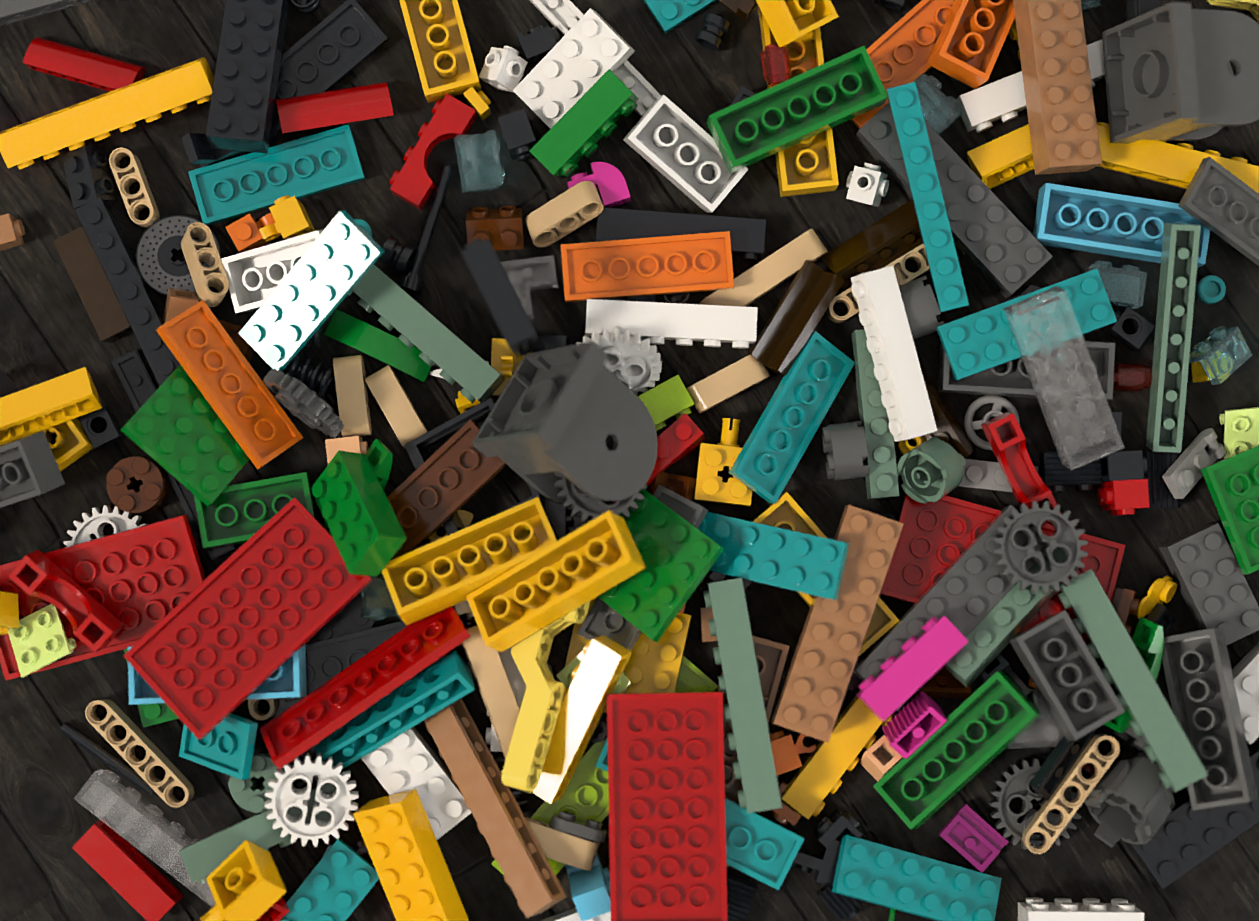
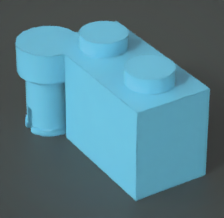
M598 852L596 853L591 871L565 864L572 899L581 921L610 912V871L608 867L603 869Z

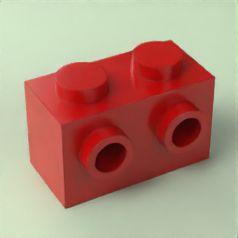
M1148 479L1103 482L1101 488L1097 490L1098 504L1102 505V511L1111 510V516L1135 514V509L1149 508Z

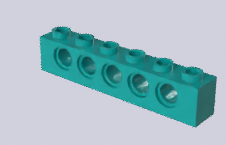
M453 651L417 673L412 679L401 684L389 695L384 696L368 707L367 710L345 723L340 729L335 730L315 745L316 757L318 753H321L322 761L326 762L332 756V765L335 766L342 762V769L475 690L471 667L456 651Z

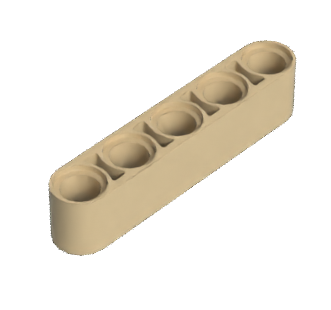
M813 228L809 229L734 279V289L717 290L699 304L747 307L798 273L806 260L815 262L828 251Z
M924 244L919 245L883 267H894L898 286L912 281L930 270ZM908 259L914 260L918 264V271L915 273L909 272L905 268V261ZM852 287L834 297L827 308L828 318L835 323L846 322L860 312L857 300L852 293ZM840 302L846 305L847 314L845 316H838L834 313L833 305Z
M476 625L467 629L470 637L463 641L462 645L506 759L520 710L498 651L485 645L479 627Z
M104 698L88 704L85 711L88 722L166 804L177 808L192 800L195 792L192 783L112 700ZM99 704L103 705L107 710L105 719H100L96 715V708ZM117 725H122L126 729V737L123 740L119 739L115 734ZM137 745L144 747L146 751V756L143 760L135 756L134 751ZM156 766H161L165 770V778L163 780L155 777L154 768ZM175 786H179L185 791L183 800H178L174 797L173 790Z
M1098 734L1091 739L1048 801L1046 800L1022 834V841L1031 852L1041 854L1051 847L1120 752V746L1114 737ZM1102 740H1108L1111 743V751L1106 755H1101L1098 751V744ZM1085 763H1092L1094 766V774L1089 778H1084L1081 775V767ZM1068 786H1075L1078 791L1077 797L1072 801H1066L1063 796L1064 790ZM1052 809H1058L1061 814L1060 820L1055 824L1048 823L1046 819L1047 813ZM1035 832H1041L1044 837L1043 843L1037 847L1031 846L1029 842L1030 836Z

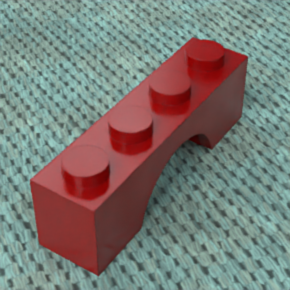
M446 94L444 99L439 98L432 109L434 116L429 123L425 122L418 133L419 141L415 147H409L403 159L406 161L401 171L397 169L389 182L392 185L390 190L394 195L419 210H422L435 188L433 181L427 173V159L430 152L437 144L444 140H464L478 116L475 109L449 94Z
M1005 412L981 424L1019 506L1024 503L1030 510L1031 503L1037 501L1039 508H1042L1043 503L1048 501L1049 509L1052 510L1057 503L1050 489L1038 475L1030 459L1025 443L1026 438L1014 413Z
M686 413L657 437L656 463L646 483L647 486L666 468L679 459L685 458L706 440L704 433Z
M40 550L25 555L8 576L30 596L42 598L57 607L71 622L73 634L94 653L107 646L124 626L122 622Z

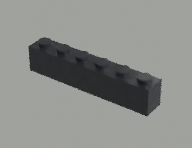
M603 208L601 214L598 215L596 242L730 231L732 255H741V260L756 261L757 257H762L764 254L766 220Z

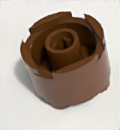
M136 456L124 458L112 467L106 477L107 493L110 500L122 511L146 514L157 510L164 504L170 490V480L164 468L148 458ZM136 480L143 481V484L139 486L140 490H135L134 488L137 484Z

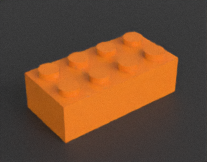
M955 0L927 64L974 89L988 81L1015 19L1013 0Z

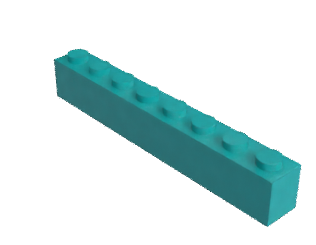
M912 82L887 89L888 100L939 310L943 312L969 305L916 84Z

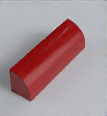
M40 37L32 40L23 59V63L31 70L109 92L142 80L145 72V67Z
M386 82L276 99L282 133L394 115Z
M105 818L93 824L72 847L146 921H160L184 896Z

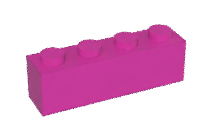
M935 616L931 617L921 627L924 632L919 637L911 636L901 645L903 652L896 658L892 655L879 666L882 671L875 678L870 675L858 686L861 691L857 696L880 721H885L969 642L946 616H940L938 619Z

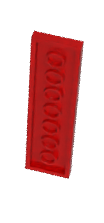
M451 606L409 624L262 726L260 731L275 766L281 769L286 764L294 761L296 757L312 746L317 745L322 739L335 730L340 729L345 723L367 710L368 707L384 696L389 695L401 684L412 679L417 673L468 639L470 634L455 607Z

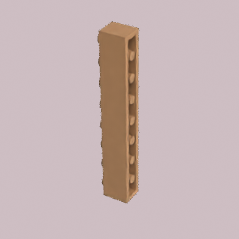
M462 698L425 719L426 730L433 737L438 747L439 755L445 760L451 772L452 780L458 785L467 808L471 810L480 833L484 835L493 858L498 862L504 874V879L511 887L517 898L518 906L524 912L526 918L544 912L567 897L510 788L502 783V773Z

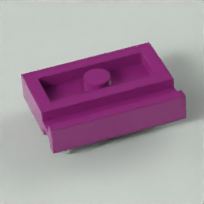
M965 803L938 833L982 873L1001 852L1000 850L1009 843Z

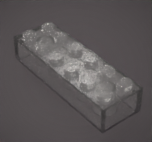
M1055 286L1004 308L1005 315L1062 464L1070 470H1074L1123 449L1122 440L1066 290Z

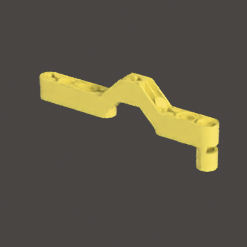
M590 601L512 646V657L527 688L502 771V783L505 786L527 792H533L538 786L564 695V686L561 682L554 680L547 665V660L554 636L573 623L581 624L587 615Z

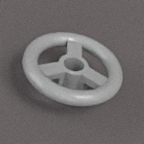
M986 395L971 403L965 413L964 428L968 438L976 446L985 450H992L990 443L979 438L974 430L982 429L981 424L989 421L990 417L995 418L1003 414L1001 412L1002 406L1008 413H1014L1020 426L1018 412L1010 401L1001 396ZM988 403H994L992 410L984 415L983 420L972 422L973 416L979 407Z

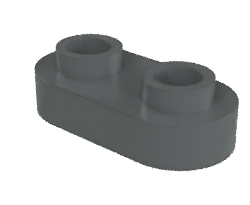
M560 811L559 815H552L549 825L551 828L596 842H604L607 830L602 828L603 823L592 819H587L586 823L575 820L576 815L565 811Z

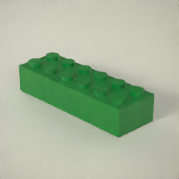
M862 46L709 115L706 123L731 174L883 105L888 95L865 46Z
M997 671L946 718L948 721L908 759L903 758L873 787L910 830L917 829L1032 725L1042 713L1004 671Z

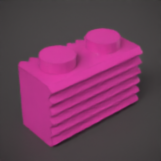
M919 691V695H915V699H911V703H907L903 710H899V714H895V718H891V722H887V725L883 726L882 730L890 746L905 759H908L948 720L941 707L924 691Z

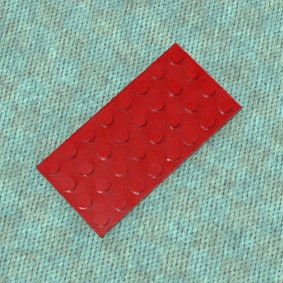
M905 493L898 522L903 523V527L880 594L914 604L1001 511L946 495L936 502L919 503ZM1046 523L1041 526V531L1044 535L1049 537L1054 535L1053 525ZM1083 533L1078 536L1079 540L1088 541V544L1080 547V550L1088 553V556L1082 558V563L1085 565L1084 568H1078L1076 572L1080 575L1092 569L1109 601L1112 602L1126 545ZM1061 590L1051 597L1019 633L1028 630L1060 611L1066 610L1071 621L1076 618L1071 608L1065 609L1060 601L1058 594L1062 593ZM1085 633L1080 635L1086 645L1090 643Z
M294 497L123 656L198 740H202L360 593L372 579L365 575L349 574L333 537Z
M186 514L43 553L122 622L124 626L107 646L94 653L73 634L71 622L58 609L66 638L72 637L77 647L74 648L73 653L52 662L36 672L133 647L206 579ZM22 559L0 565V591L18 594L19 620L51 604L42 598L30 596L8 577ZM9 634L0 635V664L5 680L21 677Z
M723 692L607 694L611 921H727Z

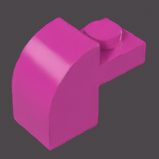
M590 163L593 174L588 175L587 172L579 173L571 177L572 181L567 182L568 189L583 181L593 182L596 189H598L604 208H613L631 202V196L624 176L615 166L609 163Z

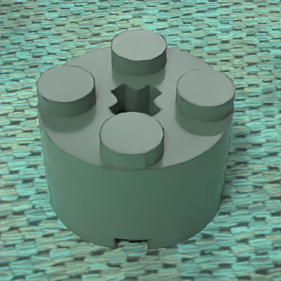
M933 437L919 444L900 458L897 465L898 476L901 474L903 481L901 486L910 498L919 503L936 502L960 485L963 479L965 459L948 443Z
M269 753L253 754L249 779L240 780L230 776L228 782L230 793L234 801L247 811L259 813L269 810L264 808L265 801L271 799L265 796V790L273 789L268 785L269 779L278 780L274 774L275 769L278 768L272 762ZM264 777V786L258 787L256 785L257 779Z

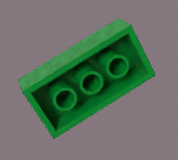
M608 69L534 145L530 152L552 175L561 179L564 176L568 178L578 169L579 165L577 162L583 156L588 158L598 148L596 143L603 136L609 137L617 129L618 125L616 122L623 115L627 118L638 107L636 102L639 98Z
M338 450L310 490L349 574L377 577L407 537L366 454Z
M304 472L226 486L209 506L205 505L194 495L203 548L212 549L245 543L294 497L317 520L314 498L310 490V475Z

